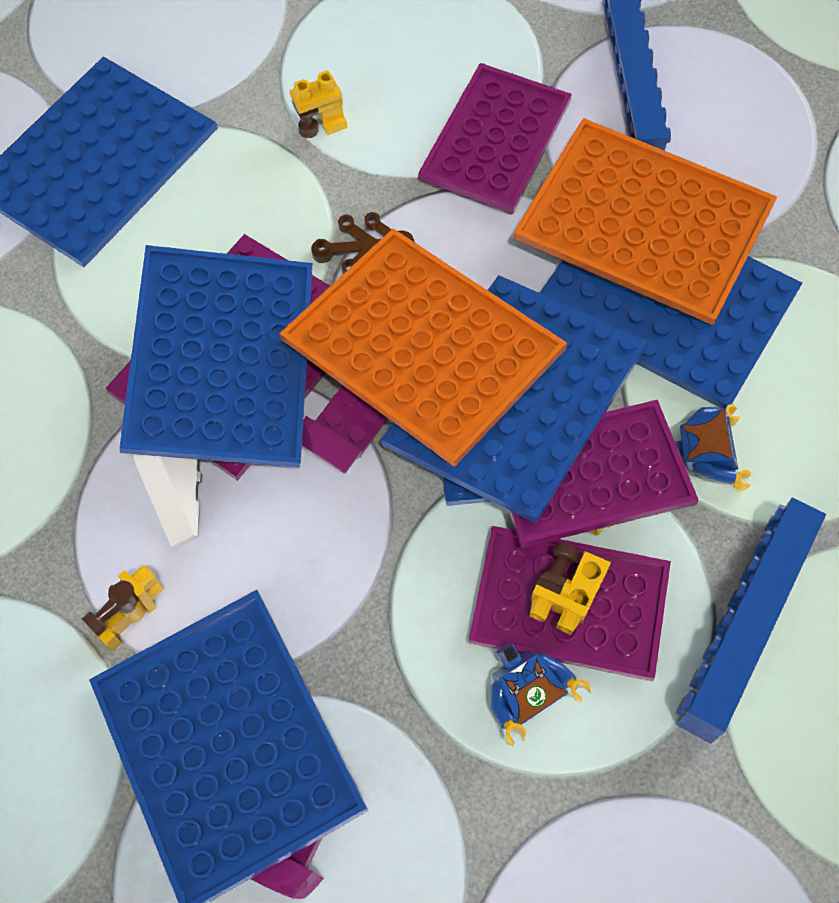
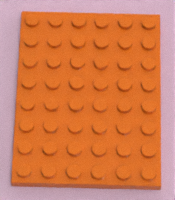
M583 118L514 231L513 239L714 325L776 202L777 196Z
M395 229L388 232L280 332L282 341L454 467L555 362L567 347V342Z

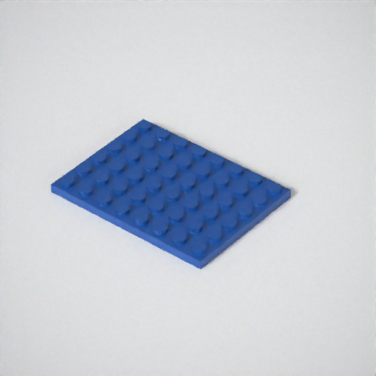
M103 56L0 155V213L77 264L85 267L218 129L217 124L202 113Z
M146 245L121 431L120 453L300 468L307 358L282 341L280 332L310 305L313 263Z
M748 256L714 325L564 260L561 261L540 293L647 340V347L636 363L637 365L717 407L726 409L737 397L799 291L802 282Z
M498 275L488 291L567 342L566 350L455 467L394 422L382 437L381 443L382 446L537 524L646 349L647 340Z
M258 590L89 679L178 903H209L369 811Z

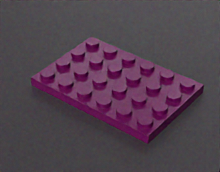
M479 63L418 172V180L513 214L571 102L572 94Z
M657 399L605 413L537 524L511 511L510 515L520 547L525 548L694 506L698 503V497Z
M492 526L468 643L493 649H499L505 644L513 643L518 654L526 651L536 654L544 653L565 664L653 682L656 674L671 561L562 539L521 548L515 530ZM557 542L567 543L579 551L576 561L573 564H567L563 576L570 580L573 579L585 551L611 562L583 623H579L571 635L556 628L561 614L550 610L545 622H540L530 617L533 591L540 576L550 570L556 559L553 555V550Z

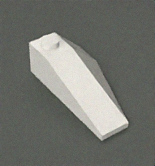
M133 454L136 467L170 546L176 548L197 537L199 501L196 499V482H200L201 472L197 471V459Z

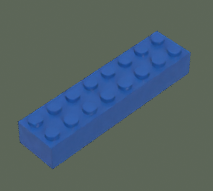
M791 497L785 506L780 504L774 515L770 517L764 529L766 533L762 540H759L752 553L754 558L750 565L746 566L740 578L742 583L729 600L727 606L730 608L726 615L722 616L715 629L717 635L709 643L702 656V659L706 662H703L700 668L695 671L689 683L693 690L690 689L686 697L682 698L675 712L680 715L677 726L710 744L725 733L826 517V513Z

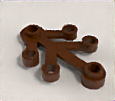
M370 212L365 215V227L368 230H375L383 237L392 230L380 221L379 214ZM348 214L339 217V229L344 233H349L359 241L330 243L325 239H318L311 247L312 257L318 263L329 262L333 254L359 252L353 259L343 261V274L347 271V267L353 266L381 240L375 239L355 225L353 217ZM376 220L375 223H370L369 221ZM344 222L350 223L349 225H343ZM404 230L398 231L414 242V238L409 232Z

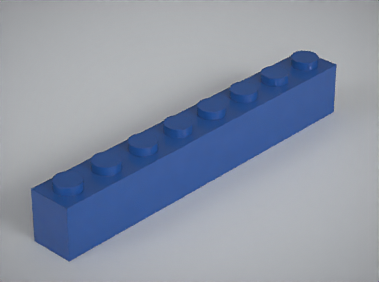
M603 0L629 135L634 139L665 151L667 143L671 141V130L669 127H666L665 123L667 117L666 108L661 105L662 90L661 87H657L658 72L657 68H653V49H649L648 46L649 31L644 28L645 13L640 10L641 0Z

